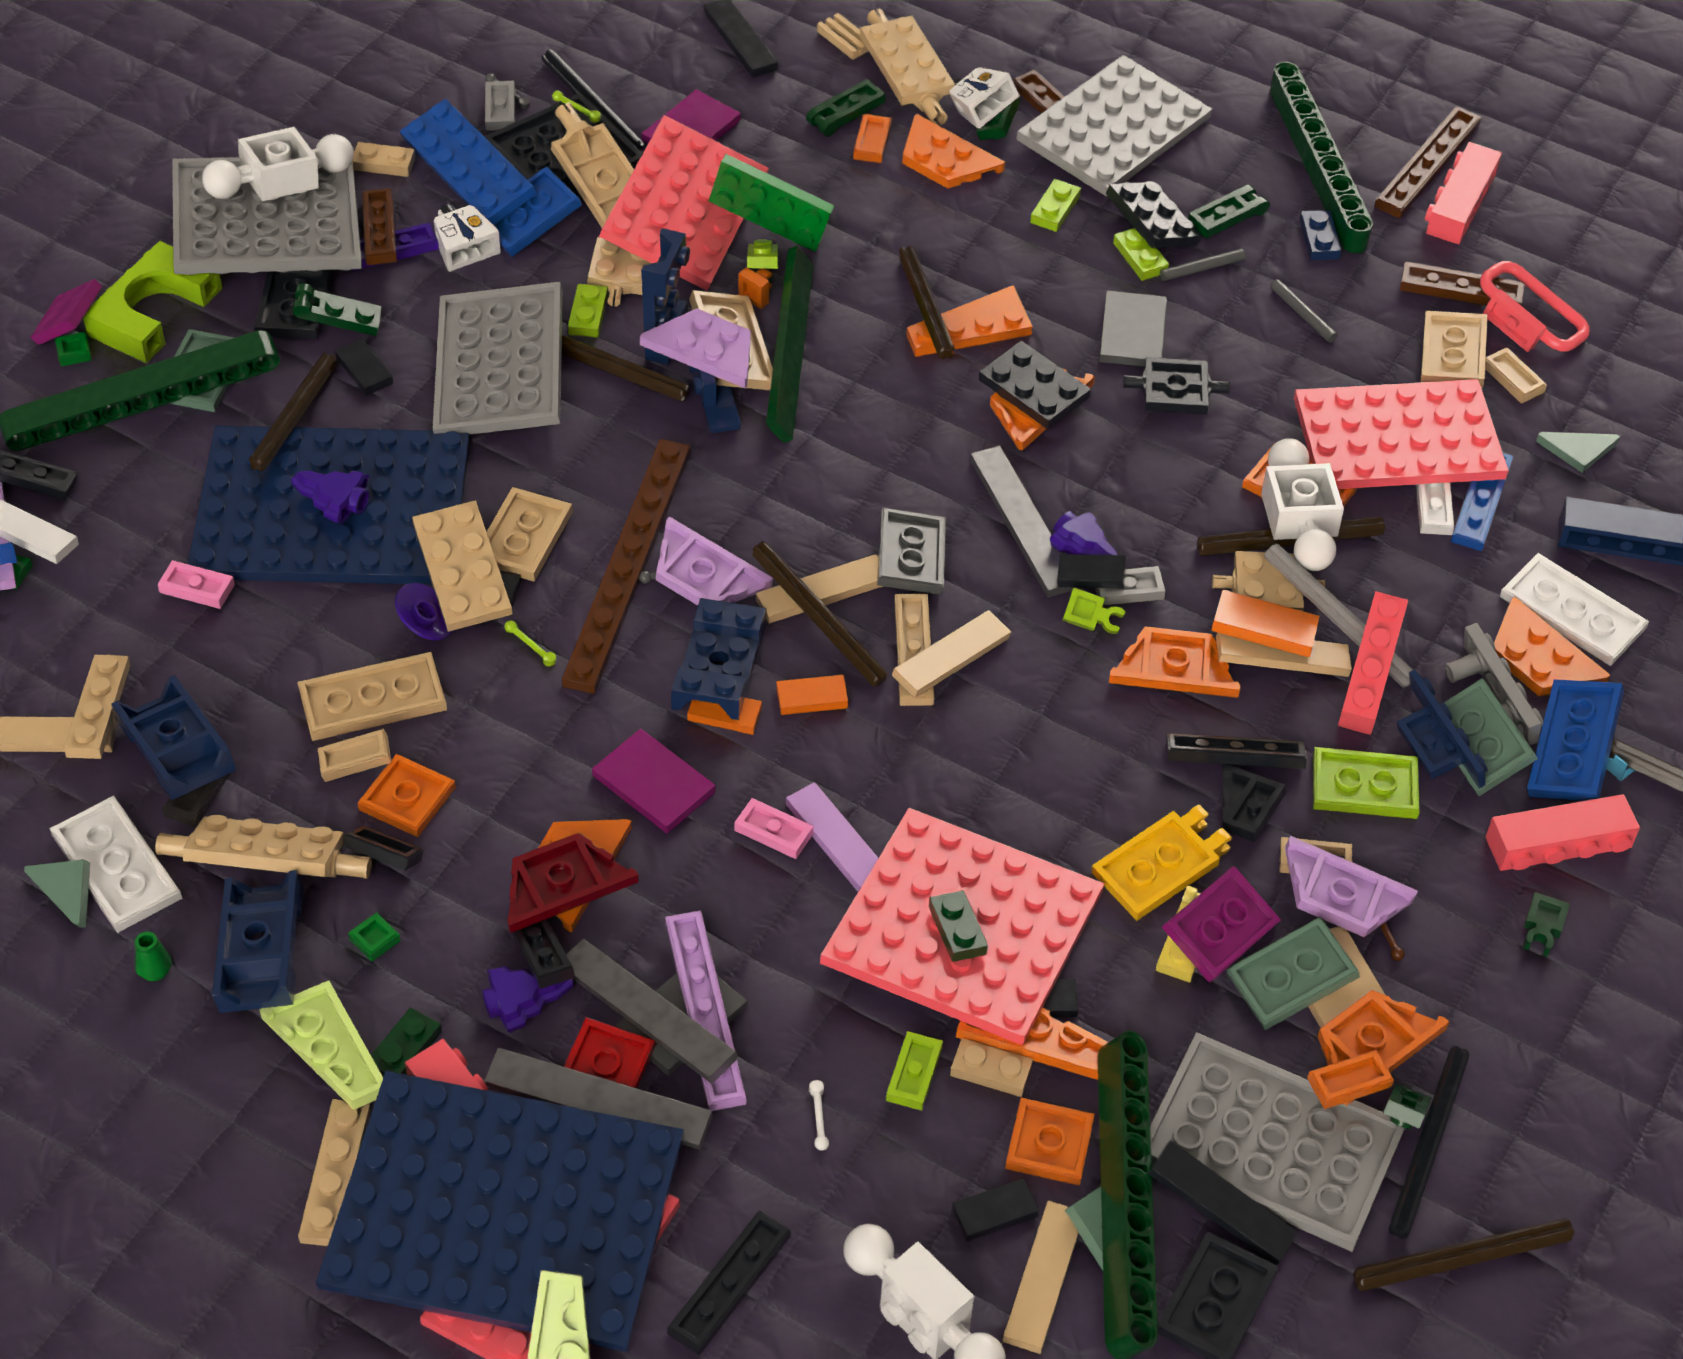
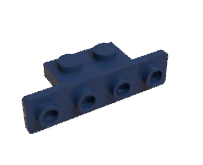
M688 365L689 373H694V391L696 395H700L710 432L718 433L740 429L741 421L731 387L716 385L713 375Z
M1416 669L1410 671L1411 689L1424 708L1397 721L1398 730L1418 757V760L1431 779L1463 764L1479 789L1486 786L1485 772L1488 769L1479 753H1472L1468 747L1470 742L1461 727L1455 728L1451 722L1452 715L1444 702L1438 703L1435 699V690L1427 677L1421 678Z

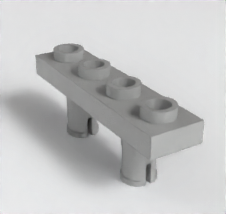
M1478 623L1465 627L1464 648L1469 655L1445 664V672L1448 679L1453 684L1456 681L1478 673L1482 675L1529 746L1538 743L1540 730L1543 725L1539 711L1536 708L1532 709L1527 702L1523 686L1519 682L1515 683L1511 677L1510 667L1503 657L1499 658L1491 636L1488 633H1483Z

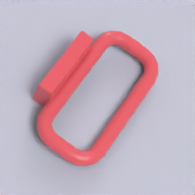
M1501 261L1488 268L1481 275L1480 286L1482 291L1491 299L1482 314H1488L1487 319L1526 352L1532 350L1539 340L1554 350L1568 352L1578 347L1589 337L1590 327L1584 317L1517 263ZM1502 273H1508L1519 281L1525 282V286L1572 323L1578 331L1568 339L1556 337L1546 329L1547 327L1508 294L1495 287L1492 280Z

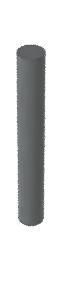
M1240 248L1160 270V277L1164 282L1245 260V252Z
M1277 279L1271 284V289L1329 343L1336 340L1338 334L1282 281Z

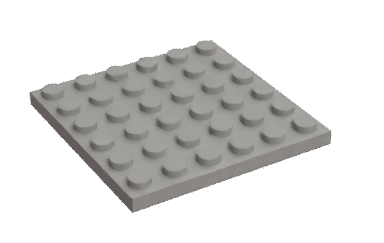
M239 157L172 159L174 274L194 275L197 273L226 274L231 272L257 273L265 271L289 272L335 269L346 271L361 269L353 162L347 169L337 173L326 171L321 166H318L319 188L308 190L304 193L282 196L275 200L262 201L249 182L242 183L236 194L225 199L213 197L205 190L202 183V174L209 163L215 160H227L238 167L240 166Z

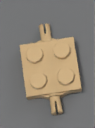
M597 237L587 285L608 286V292L610 293L607 302L610 306H613L615 298L614 307L620 305L622 294L642 295L641 269L644 265L652 263L603 238Z
M1236 551L1232 576L1214 574L1212 576V588L1232 589V592L1300 611L1304 609V595L1265 559L1264 554L1266 552ZM1324 579L1317 580L1325 587Z

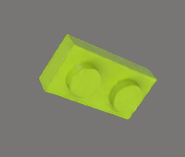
M1054 179L1031 213L1030 223L1058 232L1078 201L1081 188Z
M1135 228L1114 234L1113 244L1141 281L1159 276L1160 270L1169 267V263L1157 248H1151Z
M766 239L754 240V244H748L747 268L777 269L778 244H772L771 240Z
M577 284L568 323V335L599 338L608 298V286Z
M907 1031L886 1093V1101L923 1110L942 1051V1040Z

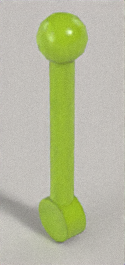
M557 90L552 94L555 102L571 103L574 109L589 116L591 122L596 123L601 120V113L599 111L586 109L564 97L561 91Z
M509 620L505 623L504 628L506 632L514 633L543 658L544 665L550 667L556 664L555 653L544 651L517 628L518 626L515 621Z

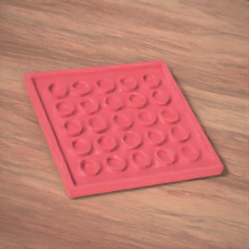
M908 808L821 953L820 964L1017 1044L1024 1045L1103 892L1104 883ZM964 890L986 939L988 950L987 955L952 962L928 907L929 898Z

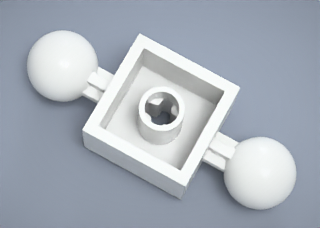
M295 127L238 139L240 166L236 167L227 160H215L204 169L202 183L205 190L211 196L225 199L236 194L242 183L249 182L262 201L275 200L282 196L304 193L308 190L319 188L318 166L334 173L347 169L353 161V147L345 137L338 134H330L318 142L316 149L311 150Z
M1292 438L1282 439L1276 442L1269 451V466L1266 467L1261 493L1273 539H1297L1294 544L1296 561L1307 570L1320 571L1327 568L1335 559L1336 544L1332 537H1338L1344 507L1331 464H1309V453L1303 443Z
M864 1224L856 1227L849 1233L844 1243L846 1262L859 1274L868 1276L877 1274L882 1279L881 1312L889 1323L894 1326L899 1325L908 1334V1338L916 1350L920 1353L926 1352L932 1359H938L950 1348L955 1351L954 1359H1006L1003 1346L995 1337L987 1333L978 1332L971 1334L969 1332L974 1295L919 1242H916L898 1259H895L893 1257L894 1244L892 1238L882 1227L874 1224Z

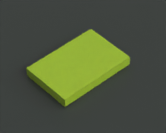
M1314 747L1313 809L1418 819L1420 812L1418 757Z

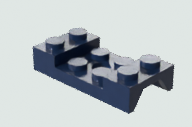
M662 228L660 231L661 256L658 262L644 265L641 269L644 332L688 312V302L679 300V290H676L682 265H687L690 256V248L686 247V233ZM645 347V360L669 365L672 358Z
M700 598L693 620V632L682 667H678L672 686L671 710H679L692 699L717 703L731 719L739 720L765 629L766 608ZM714 661L725 662L723 665L712 664Z
M175 675L168 678L160 698L136 709L119 701L111 703L118 725L130 742H135L155 771L158 782L171 801L236 770L230 749ZM174 729L176 730V731L173 732V733L165 734L166 732H168V731H170V730H174Z
M297 870L289 871L282 883L275 886L251 888L234 878H225L212 997L220 1013L293 1005L296 974L292 965L297 917H301L304 890ZM265 932L262 938L255 941L249 940L255 933Z

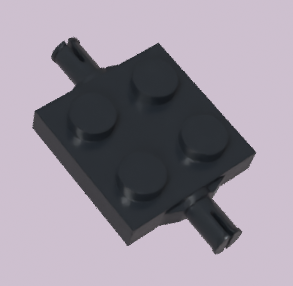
M1146 357L1143 376L1124 375L1123 388L1142 389V393L1145 396V411L1207 414L1210 393L1229 394L1230 381L1211 380L1207 361Z

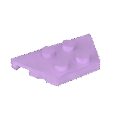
M696 308L640 335V345L742 388L747 387L751 330Z
M667 518L656 571V581L696 605L699 604L700 598L735 603L753 596L757 592L771 588L773 577L675 519Z
M1292 836L1289 837L1286 843L1285 852L1296 907L1362 937L1367 936L1413 903L1418 893L1413 888Z

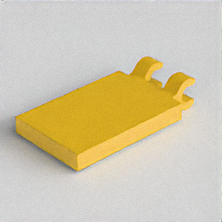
M1199 804L1182 817L1175 811H1172L1093 864L1091 873L1100 882L1104 883V887L1138 921L1188 885H1191L1217 867L1220 856L1230 850L1227 842L1232 840V837L1221 828L1209 838L1203 840L1197 833L1207 827V822L1204 819L1209 814Z

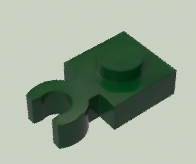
M1534 893L1524 928L1530 930L1523 944L1525 950H1529L1532 942L1538 941L1544 946L1543 956L1547 957L1550 954L1554 938L1559 939L1562 933L1570 903Z

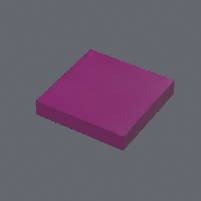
M92 279L58 295L30 338L36 344H43L76 329L101 291L102 285L96 279Z

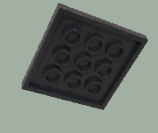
M581 93L568 98L590 111H598ZM559 102L484 136L527 180L547 166L576 196L580 195L551 151V143L562 139L567 131L555 114L556 109L560 105H564L566 110H568L565 103ZM574 109L580 119L592 127L603 123L633 169H635L642 153L602 114L599 122H591L589 116Z

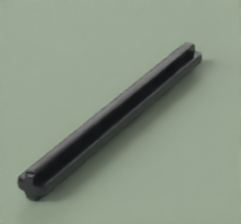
M549 49L546 51V54L542 55V61L575 95L581 93L639 151L644 148V143L557 53Z
M1458 1046L1450 1048L1388 1228L1391 1235L1398 1236L1401 1239L1407 1238L1411 1231L1470 1056L1468 1050L1461 1049Z

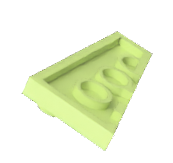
M329 980L295 994L293 1005L259 1009L261 1018L353 1110L376 1100L383 1077Z
M541 1271L528 1359H590L583 1276Z

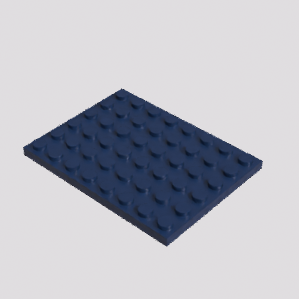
M215 425L188 565L233 576L234 580L384 584L420 583L433 585L415 532L412 517L463 503L470 445L469 433H457L455 431L433 433V430L294 427L267 468L260 472L257 469L252 470L250 468L249 458L271 427ZM299 471H313L324 475L333 471L347 474L357 471L369 474L370 478L366 488L369 490V502L362 514L358 515L352 512L343 524L336 523L325 518L323 511L314 507L313 499L301 495L292 486L291 479Z
M385 1071L316 1279L317 1288L532 1333L541 1271L583 1276L589 1344L628 1352L680 1154L684 1129Z

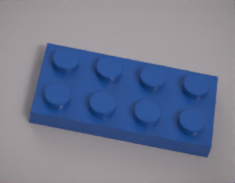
M1554 679L1536 750L1538 759L1533 762L1527 786L1529 797L1576 801L1600 798L1624 694L1622 683Z

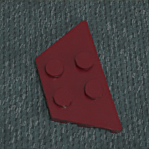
M580 833L512 858V882L509 894L508 930L510 933L639 883L638 873L632 867L627 870L615 862L614 855L603 848H597L591 840Z

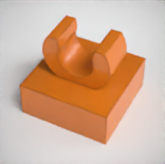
M747 267L738 273V295L749 296L753 305L760 309L764 308L769 304V290L772 288V284L767 279L772 276V273L765 268H760L756 273Z

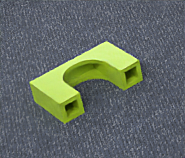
M159 241L90 306L83 317L87 335L142 362L148 363L166 345L161 322L133 310L134 305L147 296L169 293L205 307L222 290L220 274H174L173 246Z

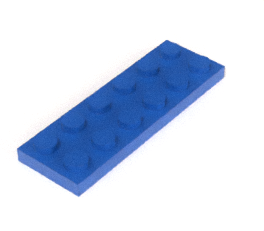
M446 98L399 131L408 145L415 149V152L467 205L474 206L493 225L537 195L534 186Z

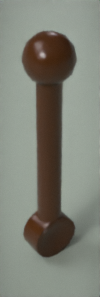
M1385 922L1380 928L1391 948V958L1395 961H1401L1405 957V952L1397 946Z

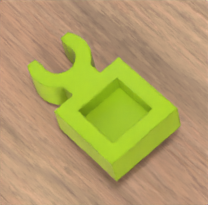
M1073 588L1062 621L1090 631H1094L1096 624L1099 623L1108 633L1117 634L1120 627L1112 625L1109 617L1116 615L1123 618L1125 611L1120 607L1103 608L1105 598Z

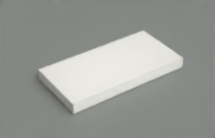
M1539 553L1529 561L1500 593V597L1509 603L1514 597L1519 599L1566 639L1609 666H1612L1645 631L1649 623L1645 618Z
M115 796L50 828L53 838L69 861L84 859L90 862L88 890L117 933L182 899L180 890Z

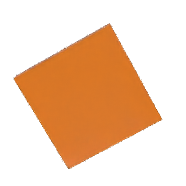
M395 754L391 759L392 763L387 764L358 801V809L418 838L455 790V780Z
M1021 1098L1005 1169L1080 1186L1095 1114Z

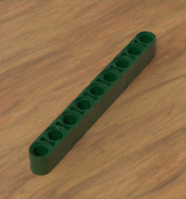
M1279 62L1273 70L1270 87L1271 96L1325 210L1331 211L1341 245L1348 252L1362 253L1367 250L1373 227L1372 219L1299 68L1291 62Z
M255 331L8 409L0 414V429L8 449L13 451L25 450L179 401L189 395H198L218 387L267 373L279 365L280 357L270 334L266 331Z
M1127 1030L1103 1045L1098 1051L1104 1334L1106 1347L1109 1353L1116 1359H1130L1155 1345L1158 1336L1152 1177L1148 1174L1152 1167L1148 1054L1143 1038L1138 1033Z

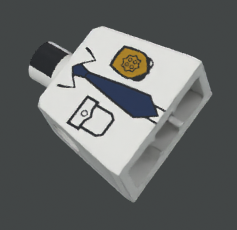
M985 68L973 70L964 79L957 78L954 81L955 86L949 92L960 115L979 129L1019 97L1009 73Z
M446 204L439 209L438 216L433 220L434 230L439 243V250L449 272L501 253L498 229L474 206L468 205L455 210L452 205Z

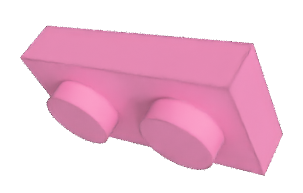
M172 560L160 579L158 588L162 594L221 609L235 583L233 576Z
M751 798L734 823L736 832L794 859H797L813 835L812 825L754 798Z

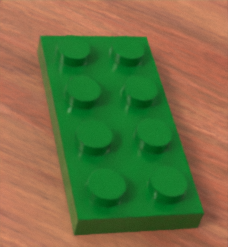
M725 154L721 161L708 200L813 252L817 251L835 206L728 154Z

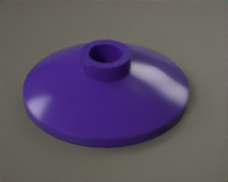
M409 583L397 592L395 597L397 614L405 626L412 632L429 640H442L452 633V631H447L433 588L420 583Z

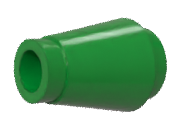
M148 931L140 933L135 939L134 966L136 973L148 981H158L164 978L172 964L169 953L154 933Z

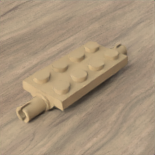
M877 9L880 16L877 15L875 10L870 11L867 20L871 25L860 27V37L902 106L913 103L922 112H925L931 122L935 124L938 122L939 125L944 124L948 117L939 102L944 95H949L950 89L955 86V83L915 19L911 15L888 21L882 9Z
M565 103L568 110H566L564 105H560L556 109L555 114L567 131L562 139L551 143V151L603 228L634 169L603 123L592 127L580 119L571 103Z
M223 815L204 816L190 836L160 833L155 845L156 855L183 857V861L286 873L297 870L298 874L335 878L337 875L368 879L372 869L371 857L341 854L343 832L332 831L328 827H297L293 823H262L258 819L234 820L227 819Z

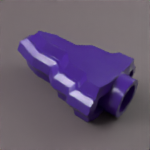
M299 471L291 479L292 486L301 495L313 499L314 507L322 510L325 518L336 523L343 524L352 512L358 515L362 514L369 502V490L366 489L370 478L369 474L352 471L348 474L333 471L324 475L313 471Z
M1068 511L1054 525L1053 531L1055 533L1050 537L1051 546L1059 552L1075 555H1117L1115 549L1107 542L1104 531L1091 512L1077 517L1073 512Z
M503 966L487 970L491 988L482 990V995L489 1018L493 1019L500 1016L506 1030L510 1033L525 1027L527 1019L541 1014L546 1003L560 999L574 986L572 979L539 989L530 970L524 968L511 971L508 967Z

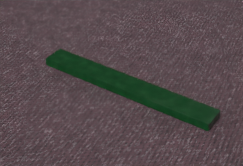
M797 245L788 249L766 419V425L783 443L793 440L813 273L812 262Z

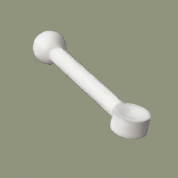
M813 1080L809 1084V1092L814 1096L817 1138L814 1141V1145L818 1150L823 1151L829 1146V1140L825 1137L821 1101V1095L824 1093V1084L820 1080Z

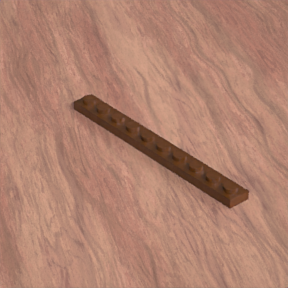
M659 439L563 674L562 687L595 694L640 582V573L645 569L690 456V445Z

